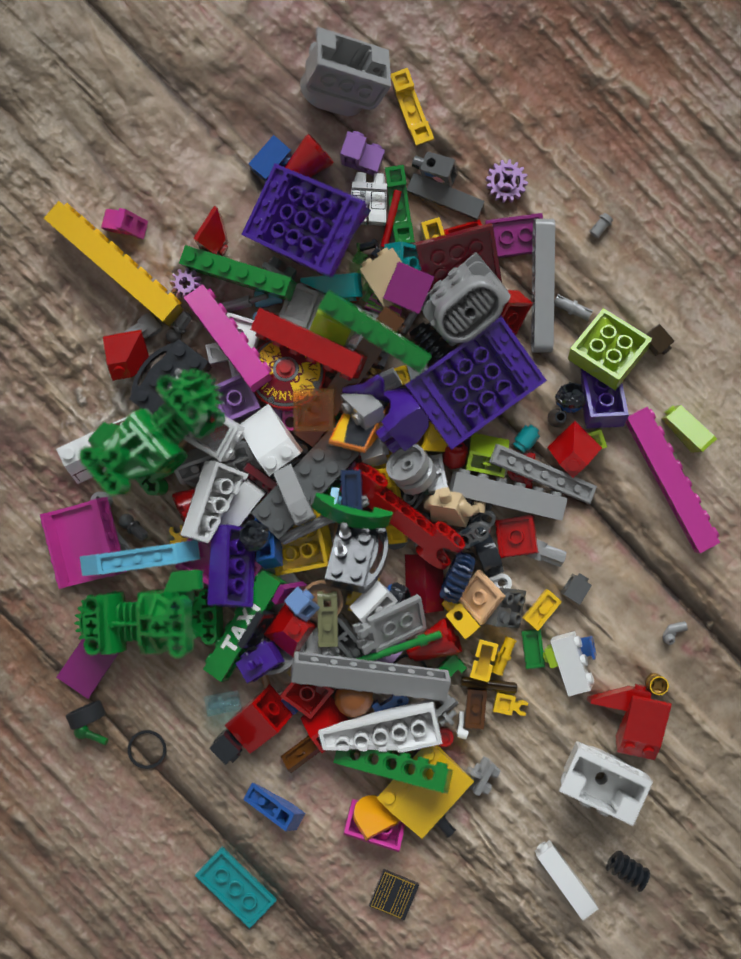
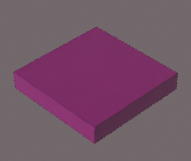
M398 261L383 299L419 314L434 276Z

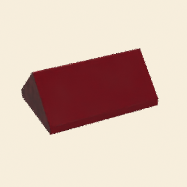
M405 554V587L409 588L411 597L417 594L421 597L424 613L444 611V607L441 605L444 599L439 594L443 584V570L431 565L418 554Z

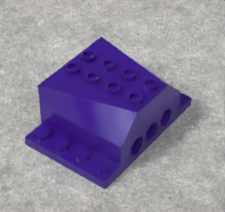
M274 164L241 235L306 268L333 278L354 233L371 210L367 208L368 203L364 200Z
M501 316L475 338L461 344L405 384V386L451 450L547 380Z

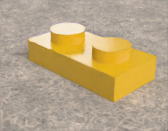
M545 589L522 619L538 631L562 601L550 590Z

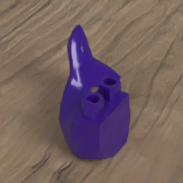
M380 375L372 377L364 384L342 388V392L346 394H370L376 400H382L391 404L389 413L381 421L383 426L376 433L383 442L392 436L385 443L392 453L400 448L406 451L415 445L428 428V416L406 388L384 391L385 382Z

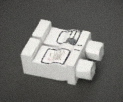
M356 172L354 182H352L351 195L364 200L370 205L369 225L385 226L387 184H385L384 174H374V183H367L366 173ZM367 217L361 225H366Z

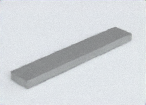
M499 444L495 445L489 461L492 464L587 504L591 503L597 488L593 484L576 477L572 478L565 472Z

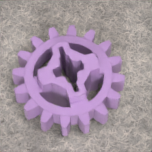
M510 159L507 164L501 160L500 166L495 163L493 169H489L488 174L490 176L486 177V181L490 183L487 184L486 189H492L489 195L495 194L496 201L502 198V203H505L506 199L513 202L514 196L519 199L520 193L524 194L526 190L524 186L528 184L524 179L528 175L522 174L524 167L518 168V162L512 165ZM495 175L497 176L496 178L498 179V182H497L496 185H495V183H494V177H495ZM517 178L519 179V186H518V188H517V184L515 183V180H516ZM504 179H505V180H508V179H509V180H510V183H508V182L504 183L503 180H504Z

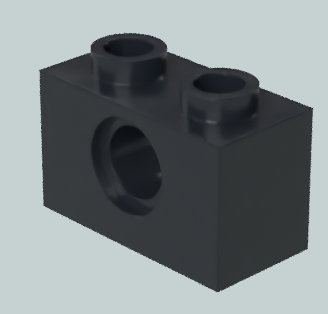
M227 728L214 739L209 748L225 765L229 761L233 763L243 750L241 743Z

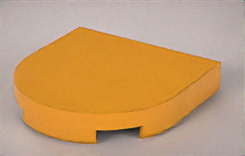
M375 795L362 797L354 808V822L366 841L399 823L398 818Z

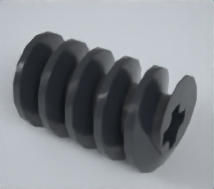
M422 322L410 331L409 334H416L414 341L421 340L418 346L420 348L425 347L424 350L431 354L429 360L434 359V363L447 354L450 348L443 349L442 347L446 342H438L441 335L434 336L436 330H429L431 323L425 324Z
M616 851L609 858L606 866L607 871L613 868L612 875H616L619 872L618 879L621 880L625 877L624 882L626 884L631 882L632 888L638 885V892H642L645 889L650 878V870L647 867H643L641 863L630 859L622 851Z

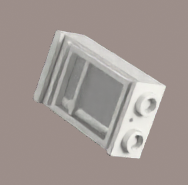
M214 414L211 416L212 422L215 420ZM225 416L224 424L216 428L211 434L202 438H195L190 432L184 440L218 459V461L227 462L234 455L235 445L242 440L245 427Z

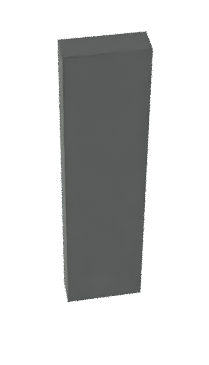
M413 173L407 188V192L475 220L478 219L484 201L416 173Z

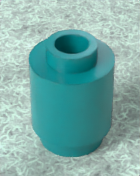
M531 424L529 427L524 425L514 438L515 442L512 445L525 454L539 439V430Z

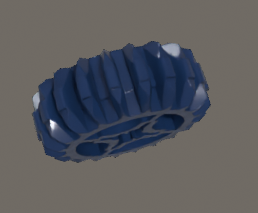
M458 552L455 555L439 593L440 597L445 601L455 604L462 597L474 569V557L463 552Z

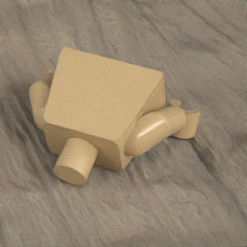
M443 487L437 489L434 495L430 494L424 503V508L430 510L432 522L442 521L448 525L466 528L471 516L485 513L486 503L474 501V505L471 506L462 493L453 492L449 488Z

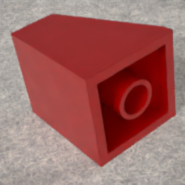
M270 684L225 724V727L249 754L275 736L293 716L281 702L283 698L280 697Z

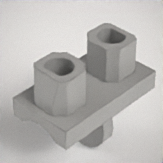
M447 694L446 701L439 700L442 706L438 710L436 709L438 720L444 716L439 721L442 726L447 722L451 725L455 724L452 718L457 713L454 709L449 714L448 712L459 703L454 697Z
M483 756L481 762L476 763L474 768L468 767L466 770L475 781L469 788L478 796L481 793L488 795L492 785L487 781L490 776L497 778L501 772L500 769L489 758Z

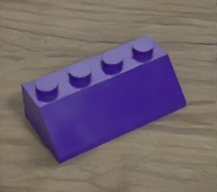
M219 525L211 537L208 605L219 607H253L255 552H249L242 546L239 540V531L242 528L240 526Z

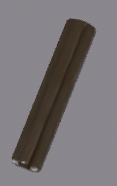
M470 677L461 678L462 688L514 694L517 692V683L490 680L487 683Z

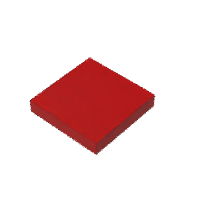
M533 515L495 521L498 550L501 559L539 553Z

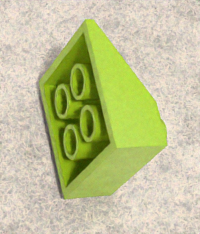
M603 308L570 348L568 360L616 391L647 352L652 338Z

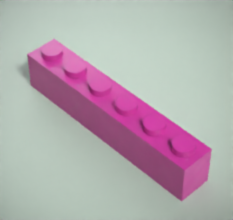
M202 284L186 295L184 299L251 391L255 392L272 380L270 375L272 370L266 362L262 363L259 360L260 354L256 348H250L247 344L250 342L243 332H238L236 329L238 325L232 317L229 319L226 316L227 310L223 304H217L214 300L217 297L210 288L207 290Z

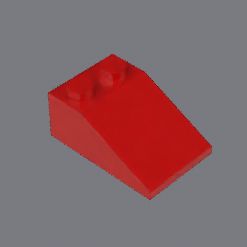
M633 695L616 733L617 752L655 760L662 746L672 706L671 703Z

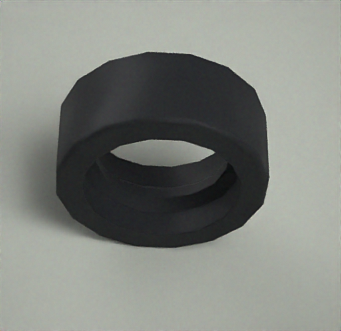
M98 700L68 713L66 719L71 730H74L102 718L106 713L101 701Z

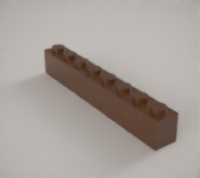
M387 306L384 307L377 317L378 321L399 334L405 327L403 324L405 319ZM364 337L354 349L355 352L368 357L359 378H352L349 381L340 377L341 373L338 372L294 433L312 447L325 435L323 433L327 427L331 429L337 421L335 416L338 412L343 413L341 408V395L344 394L342 388L358 385L361 381L365 383L371 374L369 372L371 366L376 367L382 359L380 354L383 349Z

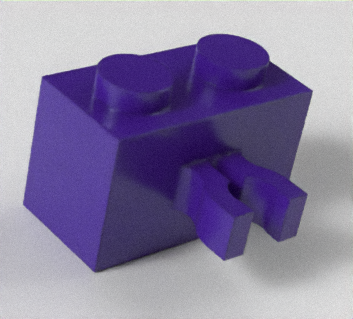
M263 641L256 645L257 649L255 651L244 653L240 656L241 660L236 662L247 683L255 682L285 662L274 642Z

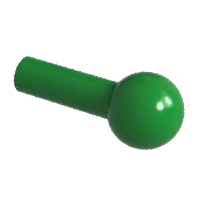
M87 725L74 729V735L77 739L88 738L102 745H107L108 738L89 731Z

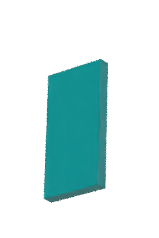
M223 846L195 874V877L249 929L277 900Z

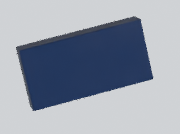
M341 470L343 506L363 510L362 470Z

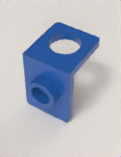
M593 636L582 637V647H580L582 654H585L586 657L592 656V660H595L597 653Z

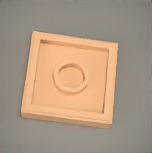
M477 570L469 580L459 602L480 625H484L506 596L482 570Z

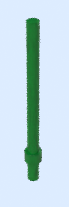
M440 630L427 635L424 633L418 635L415 639L356 659L375 661L419 645L420 647L426 646L428 642L443 637Z

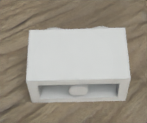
M377 580L365 594H362L350 606V609L360 621L368 623L367 617L395 605L398 600Z

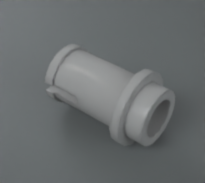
M607 213L600 215V219L589 230L595 238L599 239L605 229L612 225L613 218Z

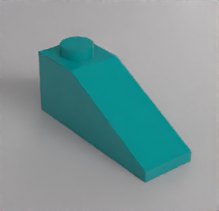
M361 273L336 274L333 278L330 276L300 278V281L324 293L331 290L349 302L356 301V297H363Z

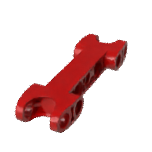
M357 463L353 470L362 469L364 471L362 472L363 496L365 495L369 500V505L364 507L363 511H368L370 508L373 510L376 507L393 512L389 523L417 544L416 552L418 555L436 568L446 569L451 561L443 548L457 553L461 552L465 548L463 538L442 521H438L434 525L386 488L388 480L379 471L368 464Z

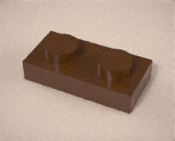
M467 688L465 728L484 729L487 690Z
M308 735L281 755V758L287 770L293 773L320 753V751Z

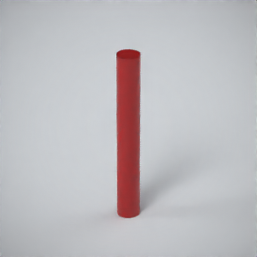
M394 190L380 247L384 248V244H388L390 241L402 191Z

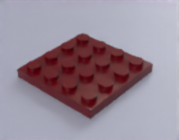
M492 223L415 243L420 270L434 276L429 291L433 289L436 282L444 280L453 268H458L475 252L502 282Z

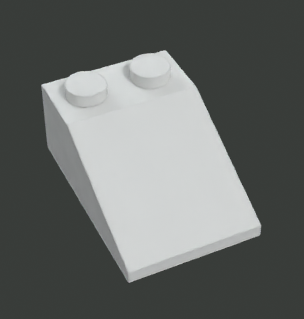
M269 404L240 424L245 427L243 437L269 476L303 451Z

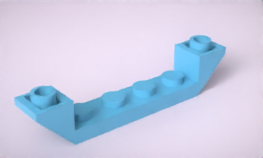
M192 540L80 556L82 576L176 564L200 559L198 541Z

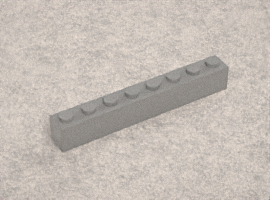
M297 651L294 652L291 669V682L297 684L426 698L434 701H446L451 683L448 670Z

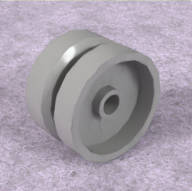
M417 444L406 451L402 448L398 449L390 455L387 461L386 471L388 476L406 494L414 495L425 491L436 478L437 468L434 462L428 457L423 448Z

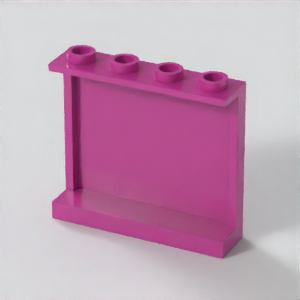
M108 497L97 498L78 505L40 514L46 544L59 589L127 572L120 571L82 576L80 556L121 551Z

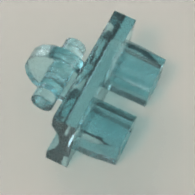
M238 690L204 697L207 716L242 709Z

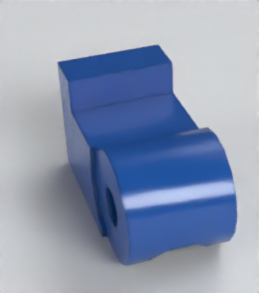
M392 694L390 698L382 703H379L378 699L373 701L372 708L377 712L407 705L408 698L407 696H395Z

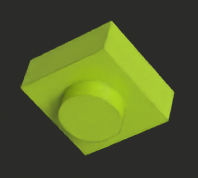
M601 428L587 432L602 449L607 447Z
M547 645L544 650L545 652H543L544 660L546 663H549L550 668L558 667L552 645Z

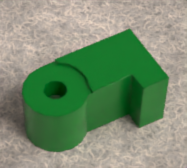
M457 655L447 656L436 669L448 670L451 677L457 670L463 673L467 666Z

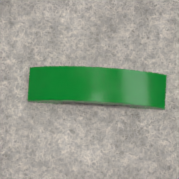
M404 165L385 167L389 207L394 190L402 191L393 225L395 242L415 243Z
M317 492L312 503V508L322 516L339 524L347 523V526L354 528L378 529L388 527L393 515L391 511L376 507L370 513L335 504V497Z

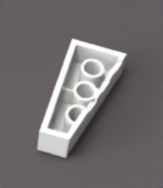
M205 461L181 536L209 543L221 522L222 515L228 511L234 495L238 494L241 489L239 488L241 483L247 479L249 474L217 461Z

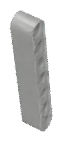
M534 219L533 305L531 319V349L533 353H552L554 346V219Z

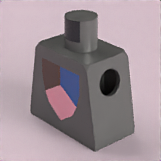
M427 152L424 158L415 156L412 162V167L420 169L422 176L452 188L458 174L455 159Z

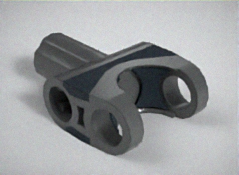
M485 509V513L471 516L466 528L458 527L454 529L465 542L464 549L478 544L489 536L490 527L494 525L496 516L493 511ZM485 514L490 515L492 521L486 522L482 516Z

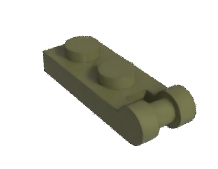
M317 591V605L320 607L318 609V647H338L337 591H331V593ZM324 601H331V607H324Z

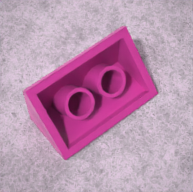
M352 799L344 824L343 835L399 852L405 824L399 820L397 825L366 841L354 822V808L358 800Z

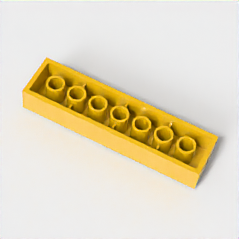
M58 201L44 217L50 225L166 325L170 327L184 309L180 306L182 302L171 292L167 295L166 292L168 290L156 279L152 282L153 277L141 266L137 269L139 265L127 254L122 256L124 252L97 228L95 229L68 203L63 205Z

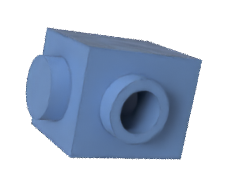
M298 586L284 600L294 613L306 622L320 608L313 601L314 595L307 589L305 591L301 590Z

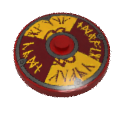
M267 340L257 351L260 354L259 360L262 363L266 362L272 370L270 372L272 380L257 389L255 394L263 403L269 404L272 408L278 410H296L308 405L320 394L325 384L326 370L323 368V364L319 362L313 364L305 360L307 356L302 354L296 356L288 352L290 348L285 346L283 348L277 347L272 344L273 340Z

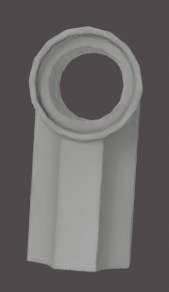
M149 312L143 315L138 320V323L125 332L142 330L144 339H146L147 337L155 336L163 328L154 314Z
M537 540L539 553L525 555L561 567L567 552Z

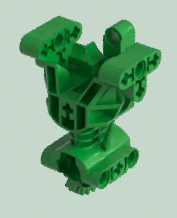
M190 369L189 372L182 370V377L179 379L166 375L160 377L157 382L156 393L164 401V404L154 414L148 409L137 410L131 413L120 426L114 423L103 422L88 439L92 447L87 446L80 450L79 460L109 495H126L131 488L129 480H136L148 495L162 496L166 494L169 487L164 477L173 474L187 459V454L180 447L179 443L190 432L195 438H202L224 424L225 415L223 410L218 408L219 405L224 404L223 401H219L223 393L217 392L221 386L214 385L216 379L210 378V374L204 373L201 370H197V372L194 369ZM170 382L172 383L171 389L168 388ZM213 414L215 415L214 422L211 421V416Z
M179 570L178 572H171L165 589L138 592L137 602H126L124 591H112L97 596L93 594L87 595V598L81 601L82 606L77 607L80 613L75 614V617L79 618V621L74 622V624L79 625V628L75 631L81 632L82 635L78 639H85L83 645L86 653L89 655L99 653L100 655L124 652L127 650L128 641H138L141 654H163L169 651L173 657L179 658L192 652L194 639L201 637L203 643L210 645L216 643L224 635L223 607H209L208 588L203 589V570ZM203 589L200 591L199 597H196L194 590ZM209 611L214 615L213 620L209 617ZM198 614H200V616L197 617V618H195L194 616H192V615H198Z

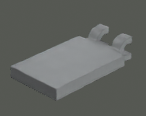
M418 594L367 617L368 623L353 625L354 632L359 633L361 638L356 641L357 647L359 649L362 648L364 655L373 649L376 652L384 650L427 629L422 599Z

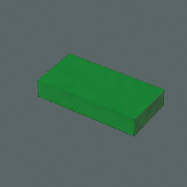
M535 629L521 631L525 669L544 668L545 661L541 629L538 631Z

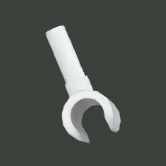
M459 711V724L456 735L466 740L469 730L463 728L464 711Z

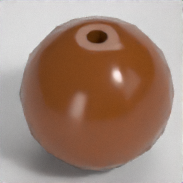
M336 688L334 693L335 705L338 711L346 717L356 718L363 716L372 707L373 692Z

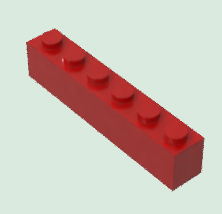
M259 308L250 329L256 332V337L263 340L269 338L273 340V345L283 348V346L290 348L288 352L296 356H300V354L307 356L305 360L313 364L319 362L323 364L325 370L330 372L336 370L341 373L340 377L349 381L352 378H359L368 358Z

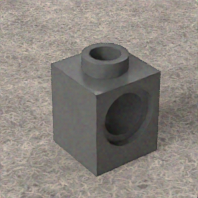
M580 573L578 576L572 574L562 589L561 594L580 605L592 585L588 583L589 578Z

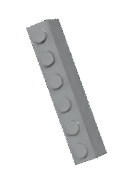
M461 468L459 472L453 471L449 490L462 493L465 498L563 520L568 498L561 497L562 493L551 490L550 494L544 493V488L533 486L532 489L525 488L526 484L514 482V485L507 484L508 480L498 477L494 481L489 479V475L478 473L477 476L470 475L471 471Z

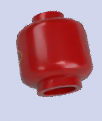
M463 442L451 450L447 446L442 454L443 463L450 469L463 467L467 461L468 448Z

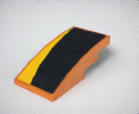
M378 400L383 405L385 417L389 413L391 404ZM343 413L329 439V444L366 453L379 437L376 431L383 426V423L379 422L365 431L360 425L355 424L349 414Z

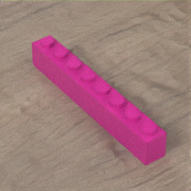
M648 407L641 408L630 414L625 424L695 553H702L720 543L718 539L719 533L715 527L711 526L709 522L710 516L707 511L702 509L700 497L696 493L694 494L691 489L692 483L690 479L684 476L681 462L675 459L672 445L666 442L664 430L655 421V413Z

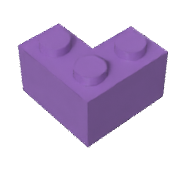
M348 131L340 153L341 165L374 176V174L379 173L385 156V150L378 144H367V138L362 133Z

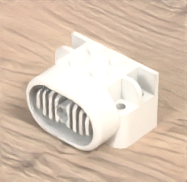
M576 741L565 764L559 791L579 800V803L587 808H590V806L597 808V812L606 817L611 815L634 825L653 781L646 773L628 765L622 759L596 747L587 746ZM599 772L605 773L602 779H596V774Z

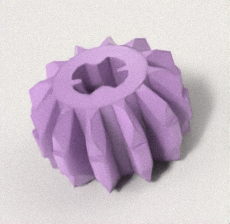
M185 268L184 273L181 269H178L179 275L172 274L175 281H170L169 283L171 286H175L171 289V292L176 293L178 299L183 296L184 301L186 295L202 285L198 283L202 278L196 276L197 272L195 270L190 273L189 268ZM185 281L190 283V286L187 285L188 288H184L182 285Z

